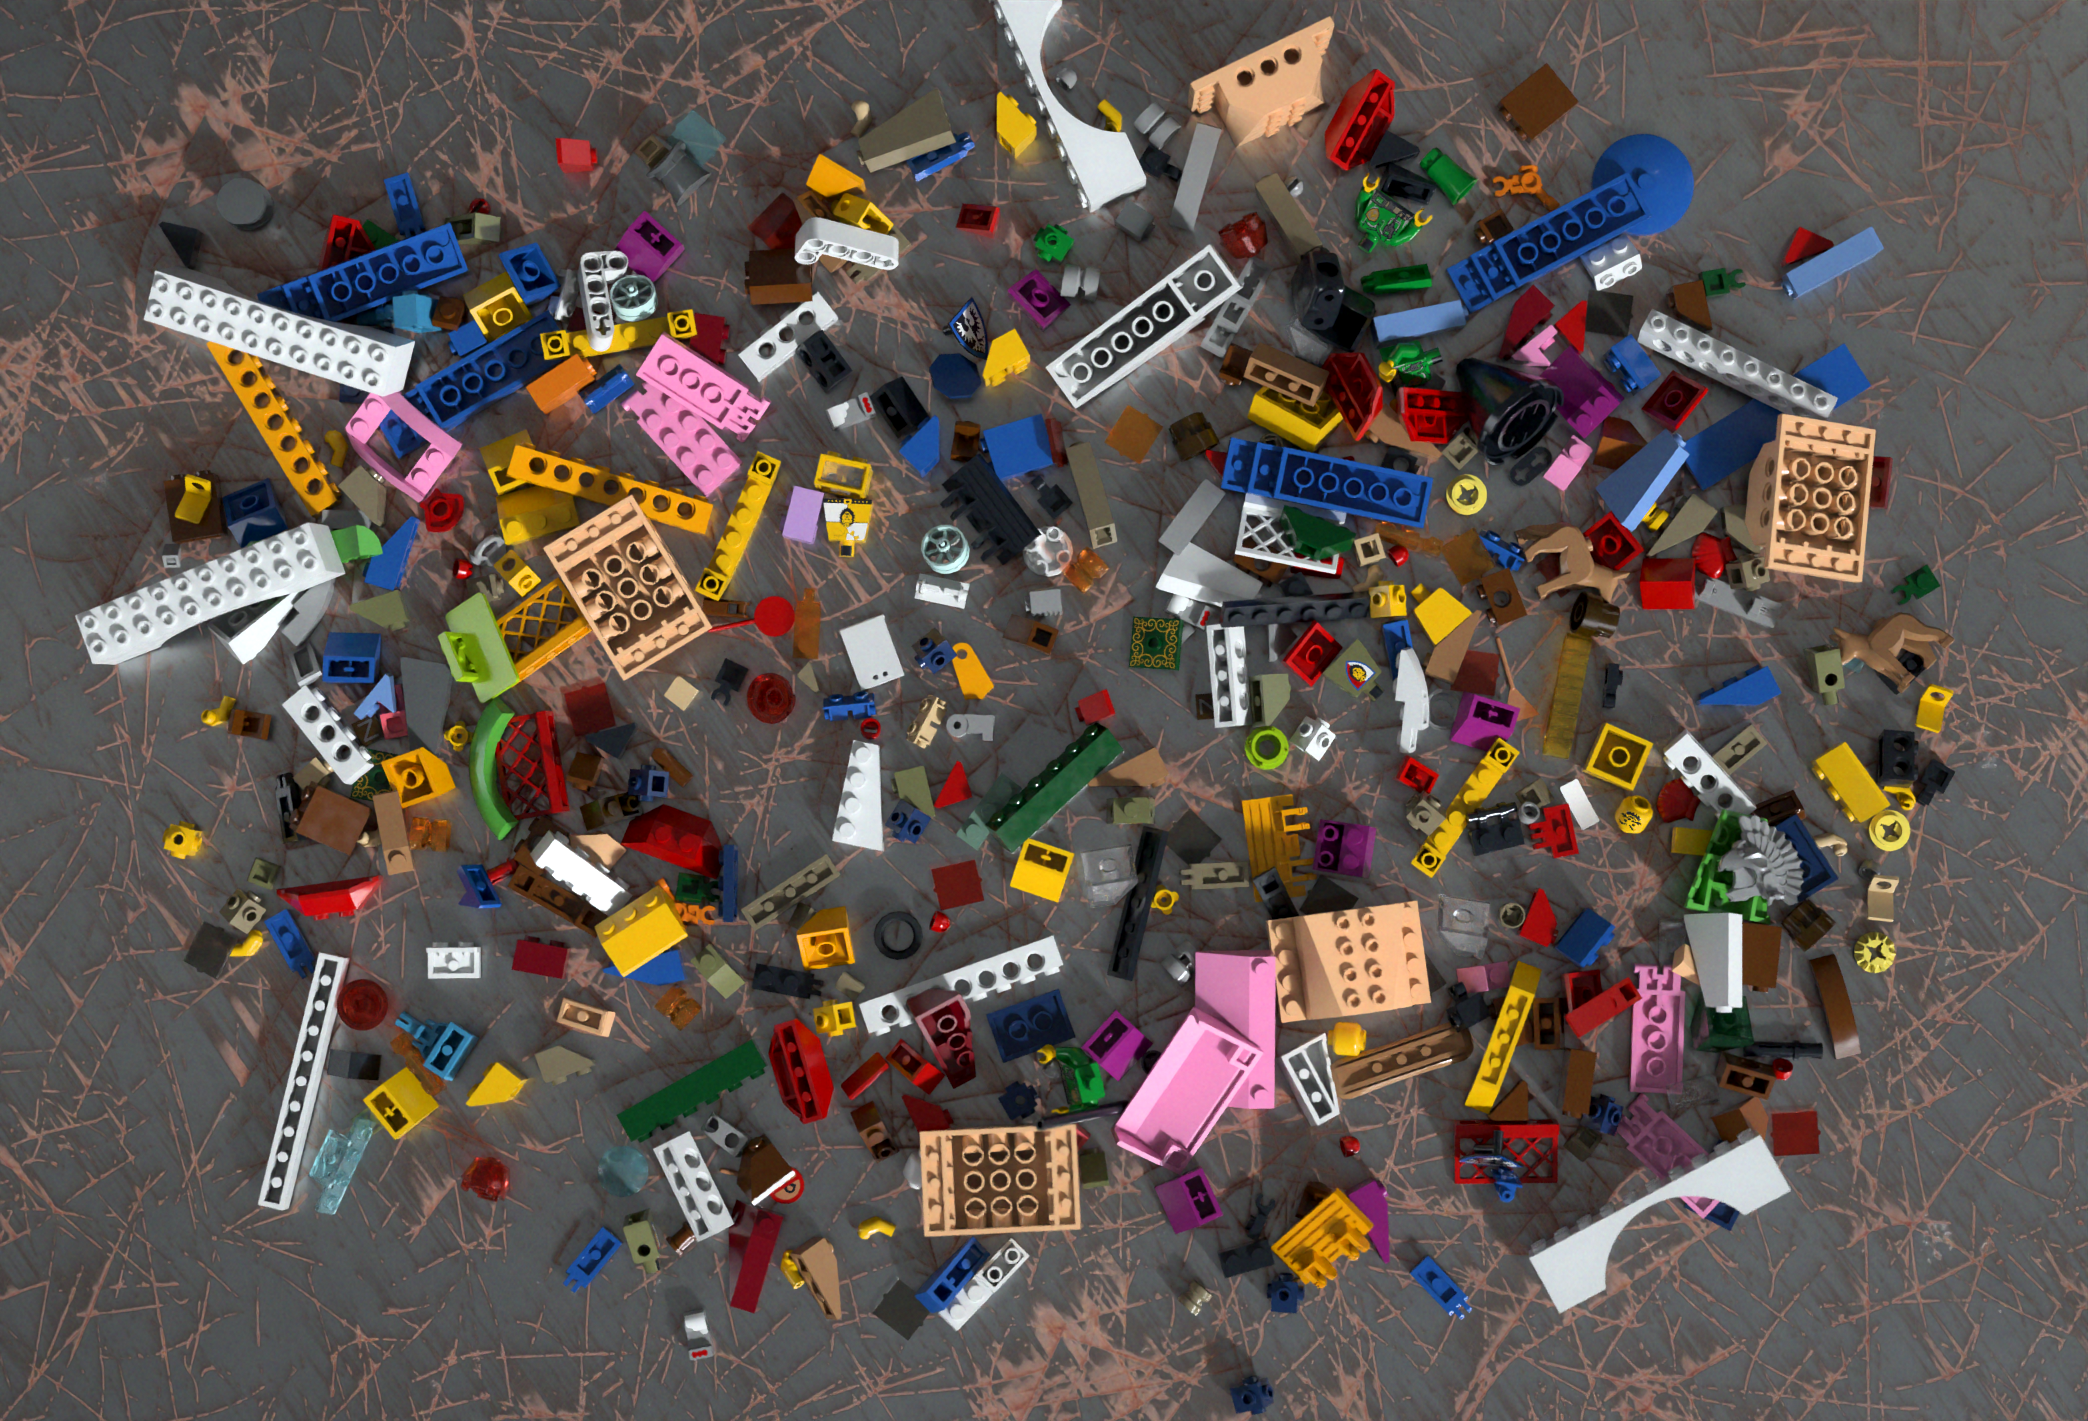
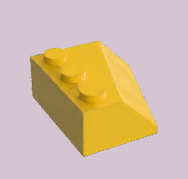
M1263 386L1255 393L1247 416L1248 419L1256 422L1257 425L1265 427L1281 438L1287 439L1301 449L1311 453L1316 451L1336 431L1343 419L1326 387H1324L1323 393L1314 407Z

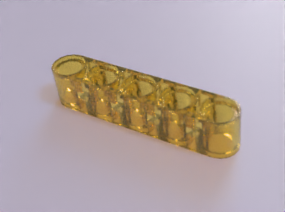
M1568 632L1565 634L1542 755L1569 759L1592 637Z

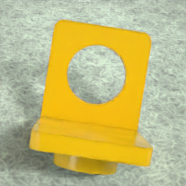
M186 474V492L175 512V517L199 524L212 498L211 482ZM192 483H198L202 485L204 489H198L195 486H193Z
M512 549L494 564V568L522 597L528 595L541 582V579ZM508 560H515V567L510 571H504V564Z
M1929 684L1920 697L1915 725L1939 733L1941 731L1945 706L1953 696L1954 691L1935 684ZM1932 692H1939L1945 697L1935 698L1930 694Z

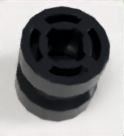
M1150 1050L1142 1056L1141 1067L1146 1074L1150 1072L1162 1054L1161 1052Z

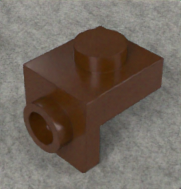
M1501 208L1486 218L1478 220L1474 225L1476 228L1474 230L1476 238L1481 244L1484 242L1486 246L1493 244L1494 241L1514 231Z
M440 296L432 319L433 326L458 331L461 319H464L466 315L465 301L459 300L456 297Z
M1231 343L1217 376L1222 378V381L1228 385H1241L1253 351Z
M971 421L955 422L950 460L968 462L977 455L980 440V424Z
M232 708L227 733L267 740L272 715Z
M1308 1181L1303 1189L1295 1217L1302 1219L1330 1195L1332 1189L1322 1182Z

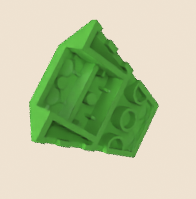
M1722 809L1684 907L1704 913L1741 914L1744 921L1771 925L1770 916L1767 915V899L1762 898V896H1752L1746 901L1735 902L1729 901L1725 894L1732 887L1733 870L1726 871L1725 868L1723 871H1719V862L1723 855L1733 850L1732 846L1736 841L1742 840L1739 816L1749 817L1751 815ZM1760 818V821H1766L1768 823L1767 819Z

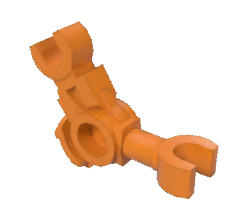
M1523 165L1518 169L1519 173H1524L1523 175H1509V179L1497 176L1492 180L1493 184L1501 183L1504 186L1502 190L1495 191V197H1502L1509 191L1511 195L1522 193L1531 194V196L1535 195L1549 213L1560 206L1558 201L1549 196L1542 188L1541 178L1536 173L1538 166Z
M664 877L654 882L655 886L659 885L674 901L682 922L687 921L688 923L698 924V920H702L707 925L715 923V920H708L705 917V912L707 910H715V906L707 905L703 909H699L700 905H692L676 900Z

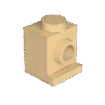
M1379 533L1356 539L1352 544L1359 567L1376 563L1380 559L1386 558Z
M315 757L293 779L303 790L306 786L310 785L311 781L326 787L331 782L329 777L334 774V770L325 759L322 760Z

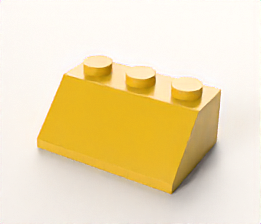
M534 486L496 497L499 522L505 544L508 546L572 530L582 525L575 496L542 486Z
M1846 741L1834 744L1810 761L1814 766L1811 768L1813 773L1820 781L1823 779L1828 785L1826 789L1828 794L1834 801L1838 800L1843 806L1841 811L1849 822L1853 821L1855 824L1862 823L1891 805Z
M659 885L594 926L601 945L623 977L688 936L674 901Z

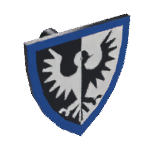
M970 297L949 321L948 325L943 326V334L945 336L953 334L958 343L968 353L976 358L987 360L988 339L986 327L973 297Z
M1494 1130L1492 1144H1475L1474 1155H1467L1458 1159V1162L1484 1166L1524 1167L1523 1164L1502 1154L1504 1131Z

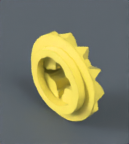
M1464 474L1457 476L1447 487L1446 498L1448 505L1459 514L1471 515L1477 513L1484 506L1487 499V490L1484 483L1473 475ZM1461 487L1466 491L1475 488V491L1470 496L1472 505L1466 499L1457 500L1462 494Z
M1894 810L1879 812L1872 818L1868 828L1870 839L1876 847L1885 851L1900 849L1907 843L1910 836L1908 820L1904 815ZM1895 822L1893 832L1898 837L1892 835L1884 837L1885 830L1881 824L1890 826Z
M1879 932L1864 934L1858 939L1854 947V957L1857 964L1863 970L1870 973L1885 971L1893 964L1896 955L1894 943L1887 935ZM1880 945L1879 952L1884 958L1875 957L1871 959L1872 953L1866 946L1876 948Z

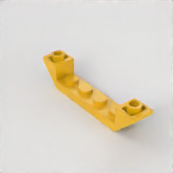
M689 309L667 313V317L614 325L611 345L605 351H596L591 348L586 330L566 333V330L542 333L540 336L545 360H568L575 354L583 358L654 346L663 331L678 341L695 336L697 332L693 310Z
M757 451L747 473L749 477L708 568H704L695 588L696 592L716 601H719L734 575L771 493L781 461Z
M1501 738L1494 742L1447 807L1446 819L1430 836L1426 837L1410 864L1430 878L1434 876L1446 859L1447 853L1468 825L1466 814L1474 812L1476 808H1480L1498 780L1507 772L1520 753L1518 750Z
M1517 961L1509 983L1508 992L1475 1081L1472 1082L1464 1104L1465 1106L1489 1114L1502 1085L1531 1007L1542 969Z

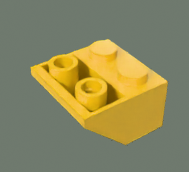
M1000 91L997 94V141L1014 158H1017L1037 138L1036 121L1029 113L1025 112L1023 114L1017 108L1019 104L1010 94L1005 96Z
M1015 328L992 341L983 372V383L986 387L990 384L992 387H995L1006 380V375L1012 372L1017 375L1028 368L1027 364L1030 363V354Z
M527 429L479 448L499 496L529 484L528 482L505 476L514 446H520L521 442L533 445ZM538 458L530 460L529 467L533 472L542 471L543 467Z
M1028 838L1023 844L1010 886L1058 902L1074 853Z
M505 1060L491 1062L482 1074L485 1077L481 1083H475L466 1096L469 1099L465 1104L471 1107L512 1100L529 1078Z
M406 1066L363 1099L394 1140L400 1139L440 1106L409 1066Z

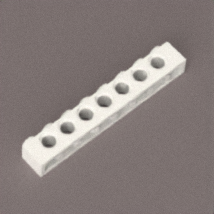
M1654 309L1650 311L1640 330L1637 342L1788 415L1828 421L1837 402V397Z
M1050 936L863 1002L859 1006L868 1032H875L876 1036L890 1032L889 1026L899 1023L901 1028L915 1023L914 1016L911 1010L908 1009L906 1001L908 998L917 996L928 989L941 988L943 990L956 991L955 983L960 979L968 981L970 989L966 994L961 995L964 1000L972 998L974 1002L986 998V992L996 989L997 993L1011 989L1010 983L1020 980L1021 985L1034 981L1036 980L1034 975L1044 972L1045 976L1060 971L1059 966L1063 965L1054 937ZM1034 953L1042 957V965L1036 969L1031 968L1027 963L1029 955ZM1008 962H1013L1018 966V973L1014 977H1008L1003 972V967ZM990 971L993 974L994 981L991 985L985 986L980 983L979 975L981 972ZM886 1005H892L897 1010V1015L892 1020H888L883 1016L882 1011Z

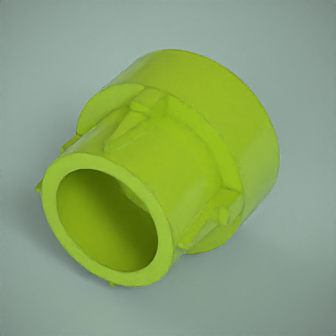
M1273 726L1256 728L1249 734L1245 741L1244 750L1246 758L1254 767L1270 770L1284 762L1288 755L1289 745L1283 732ZM1263 741L1271 742L1274 747L1272 754H1262L1259 749L1260 743Z

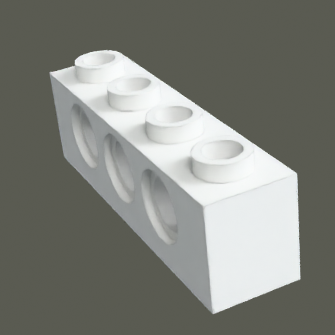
M819 292L813 295V301L800 302L801 306L794 311L789 309L780 317L782 321L774 327L772 324L767 326L760 332L761 337L755 342L750 340L740 348L741 353L738 356L758 382L793 356L802 343L819 331L826 330L838 320L835 312ZM809 313L814 316V320L810 325L800 323V318L803 314ZM785 329H790L794 332L793 338L789 341L780 339V334ZM764 345H771L774 348L772 355L769 357H764L760 354V350Z
M1220 624L1208 625L1206 628L1215 728L1252 725L1244 626L1222 628Z
M305 685L282 705L343 783L352 785L374 766L370 760L372 755L363 745L360 747L354 740L357 738L355 733L348 726L344 727L339 721L341 719L340 714L332 706L329 708L323 701L326 697L317 687L313 688ZM317 707L319 709V716L317 719L312 720L311 711ZM333 727L335 734L332 739L328 740L326 738V731ZM348 746L350 755L347 759H343L341 752Z
M1687 729L1663 748V752L1666 755L1663 758L1671 769L1676 767L1683 774L1680 777L1689 788L1694 786L1700 792L1697 796L1707 807L1712 805L1717 811L1715 816L1718 819L1722 809L1747 815L1756 809L1752 799ZM1688 756L1697 758V763L1692 767H1687L1683 764L1684 759ZM1705 775H1712L1715 780L1711 785L1706 786L1700 782L1701 778ZM1721 794H1730L1732 796L1731 801L1727 804L1719 803L1718 797Z
M690 1131L653 1149L698 1242L734 1224Z

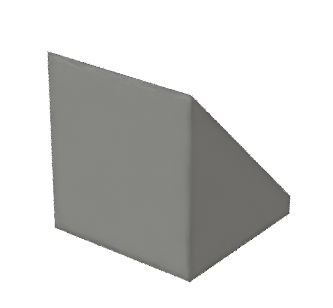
M1431 371L1432 379L1425 383L1424 388L1442 390L1446 381Z
M165 544L162 553L164 568L181 567V544Z

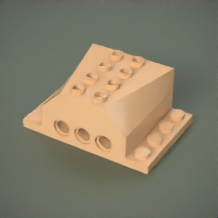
M1329 16L1191 82L1187 100L1190 113L1192 114L1197 111L1198 114L1206 112L1212 108L1211 104L1214 103L1237 148L1264 134L1266 137L1272 136L1280 131L1279 127L1287 123L1289 126L1295 125L1303 120L1302 116L1327 105L1321 88L1320 73L1323 61L1321 56L1326 53L1325 50L1328 48L1335 26L1331 17Z
M1788 414L1778 415L1776 440L1763 444L1750 471L1745 524L1753 544L1766 547L1764 568L1854 583L1862 582L1875 429Z
M633 495L628 496L543 548L623 681L713 628L701 609V603L678 562L650 519L645 516Z
M1417 901L1266 921L1269 948L1276 956L1275 990L1279 1023L1386 1011L1431 1002Z
M1035 1124L984 1125L948 1128L937 1131H920L924 1237L1081 1229L1076 1124L1044 1131H1038Z

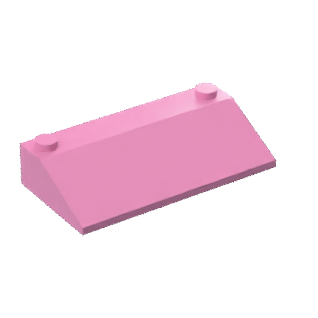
M1272 950L1195 951V1008L1215 1017L1264 1052L1228 1104V1107L1247 1109L1274 1108L1276 956Z
M1193 1007L1111 1128L1116 1144L1181 1175L1264 1053L1263 1050L1215 1017Z

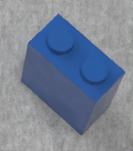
M1042 414L984 430V438H980L983 452H989L991 462L988 464L1001 481L1056 465Z

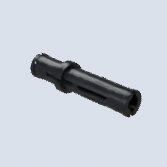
M1744 1040L1743 1056L1792 1058L1795 1061H1798L1799 1058L1822 1059L1823 1044L1800 1043L1799 1040H1793L1792 1042Z

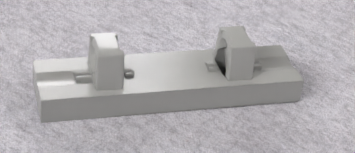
M1695 571V600L1765 627L1774 628L1783 604L1744 589H1730V584ZM1751 599H1752V600H1753L1752 606H1751L1750 609L1747 611L1748 606H1749V604H1750V601H1751Z

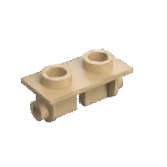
M928 694L927 698H924L919 705V714L916 720L912 721L907 729L908 735L906 740L924 749L926 745H930L937 729L930 726V723L933 721L940 725L948 710L946 708L948 703Z

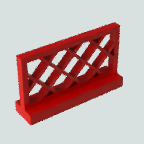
M545 710L512 717L507 725L513 728L514 731L507 741L503 738L500 739L495 751L502 796L507 807L513 814L511 805L516 798L527 805L522 814L514 815L517 820L569 812L553 711ZM535 719L536 730L530 737L521 728L526 720ZM519 722L517 726L512 723ZM518 733L528 739L522 751L511 745ZM532 743L540 749V756L535 762L525 755ZM508 748L518 754L512 766L505 763L503 758ZM522 758L533 765L526 776L515 770ZM536 768L544 773L545 780L540 787L529 780ZM512 773L523 780L516 791L508 787L507 780ZM526 783L537 790L530 802L519 795ZM540 794L548 798L550 809L540 810L533 805ZM530 809H533L534 811H536V812L528 813Z
M1556 1119L1453 1120L1455 1184L1495 1183L1494 1177H1489L1483 1171L1487 1167L1484 1165L1479 1167L1476 1164H1472L1477 1171L1471 1177H1460V1168L1465 1163L1458 1162L1460 1153L1463 1156L1475 1154L1473 1149L1466 1155L1460 1149V1139L1471 1138L1476 1144H1485L1490 1138H1493L1494 1130L1504 1131L1503 1138H1509L1506 1142L1503 1140L1502 1151L1507 1148L1516 1156L1513 1160L1517 1162L1520 1160L1528 1168L1522 1176H1518L1521 1183H1558L1559 1123ZM1476 1138L1484 1139L1481 1142H1479ZM1516 1138H1523L1528 1145L1517 1154L1509 1145ZM1541 1138H1552V1147L1545 1154L1535 1146ZM1531 1148L1542 1156L1532 1167L1522 1159ZM1551 1153L1552 1162L1547 1158ZM1546 1160L1552 1166V1176H1540L1535 1169Z

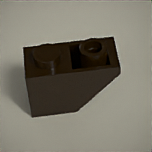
M628 792L598 799L580 806L587 831L644 814L641 803L638 801V795H628Z

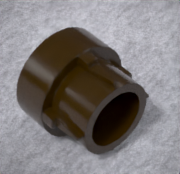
M1203 412L1193 413L1170 425L1169 431L1173 438L1172 443L1181 462L1201 455L1206 450H1210L1220 444L1211 423L1207 422Z
M1583 591L1577 597L1571 611L1570 631L1585 637L1601 636L1610 638L1617 628L1620 609L1618 606L1603 602V598L1600 595Z
M1805 899L1782 920L1781 924L1789 932L1788 935L1803 952H1806L1836 922L1820 906L1817 907L1812 901Z

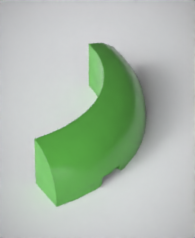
M354 525L330 531L342 564L348 563L349 560L358 559V557L360 559H367L383 554L378 537L365 526ZM251 541L246 547L261 541Z
M497 696L485 707L475 727L470 744L468 770L471 791L477 809L490 831L498 840L503 841L519 821L511 813L497 789L495 780L497 779L495 751L508 722L515 713Z

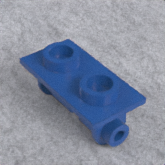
M619 364L580 392L579 395L592 413L595 414L635 384Z
M1481 529L1478 537L1481 540L1476 539L1472 547L1476 549V553L1489 560H1492L1495 553H1498L1500 556L1496 561L1497 564L1505 568L1509 567L1510 571H1518L1522 564L1518 560L1523 562L1525 560L1524 549L1514 542L1507 543L1501 540V536L1494 531L1487 530L1486 532Z
M860 691L851 696L833 694L828 696V698H823L825 720L830 719V722L848 720V711L850 710L853 712V719L871 718V715H876L874 693L868 694V692Z
M1499 1167L1498 1170L1491 1169L1495 1179L1494 1186L1499 1192L1500 1199L1503 1202L1512 1201L1515 1196L1516 1187H1523L1517 1173H1514L1513 1169L1507 1167Z

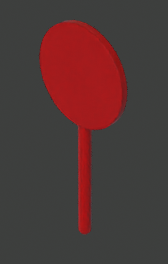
M770 596L763 599L757 605L753 619L715 626L707 632L711 633L755 623L763 634L778 637L786 634L792 628L795 612L792 605L786 599L779 596Z

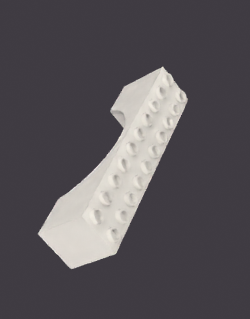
M988 0L989 3L994 1V14L999 25L1004 24L1005 26L1004 36L1009 47H1015V60L1020 71L1025 69V82L1030 93H1036V106L1041 117L1046 115L1047 131L1051 139L1056 138L1058 142L1056 143L1058 147L1056 148L1062 163L1067 161V174L1072 185L1077 184L1079 188L1077 189V196L1082 207H1088L1091 213L1145 189L1146 176L1126 133L1104 131L1081 122L1063 108L1047 85L1040 61L1041 45L1050 21L1062 7V0Z
M182 266L155 270L144 317L146 321L383 397L403 390L415 344L413 340L369 326L327 321L263 303L236 291L225 280Z
M308 522L77 614L75 617L92 664L116 665L157 649L174 635L208 619L256 602L300 592L346 573L329 527Z
M1749 1128L1736 1135L1737 1140L1731 1143L1724 1141L1716 1145L1713 1153L1707 1156L1704 1153L1699 1154L1691 1159L1692 1164L1684 1168L1679 1165L1668 1171V1177L1659 1180L1658 1177L1652 1179L1645 1184L1646 1188L1638 1193L1636 1190H1632L1622 1196L1623 1201L1615 1205L1613 1202L1607 1203L1599 1208L1600 1213L1593 1217L1587 1214L1576 1221V1226L1570 1229L1565 1226L1554 1232L1555 1236L1548 1241L1543 1238L1531 1245L1532 1249L1529 1250V1259L1559 1313L1606 1289L1605 1271L1611 1247L1623 1227L1645 1208L1669 1198L1699 1196L1726 1203L1746 1215L1791 1191L1757 1129L1751 1131Z

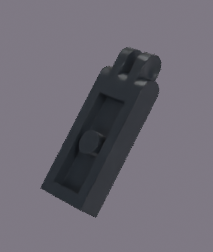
M292 773L280 774L276 778L275 794L283 844L306 840V836L296 833L289 827L291 824L289 822L291 814L295 809L299 808L301 803L298 785L294 782Z
M756 963L752 989L810 999L811 995L821 996L822 991L812 989V985L823 986L824 981L814 979L815 974Z

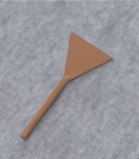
M1496 637L1495 640L1510 687L1507 704L1521 708L1517 721L1540 715L1515 688L1501 639Z

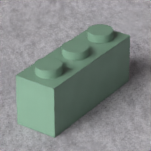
M1001 773L956 835L978 850L990 834L985 824L995 812L1000 811L1009 803L1012 796L1020 793L1022 787Z

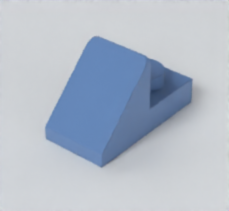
M388 672L382 677L353 713L361 720L366 716L371 718L380 707L377 704L378 701L391 712L397 711L395 684L392 673Z

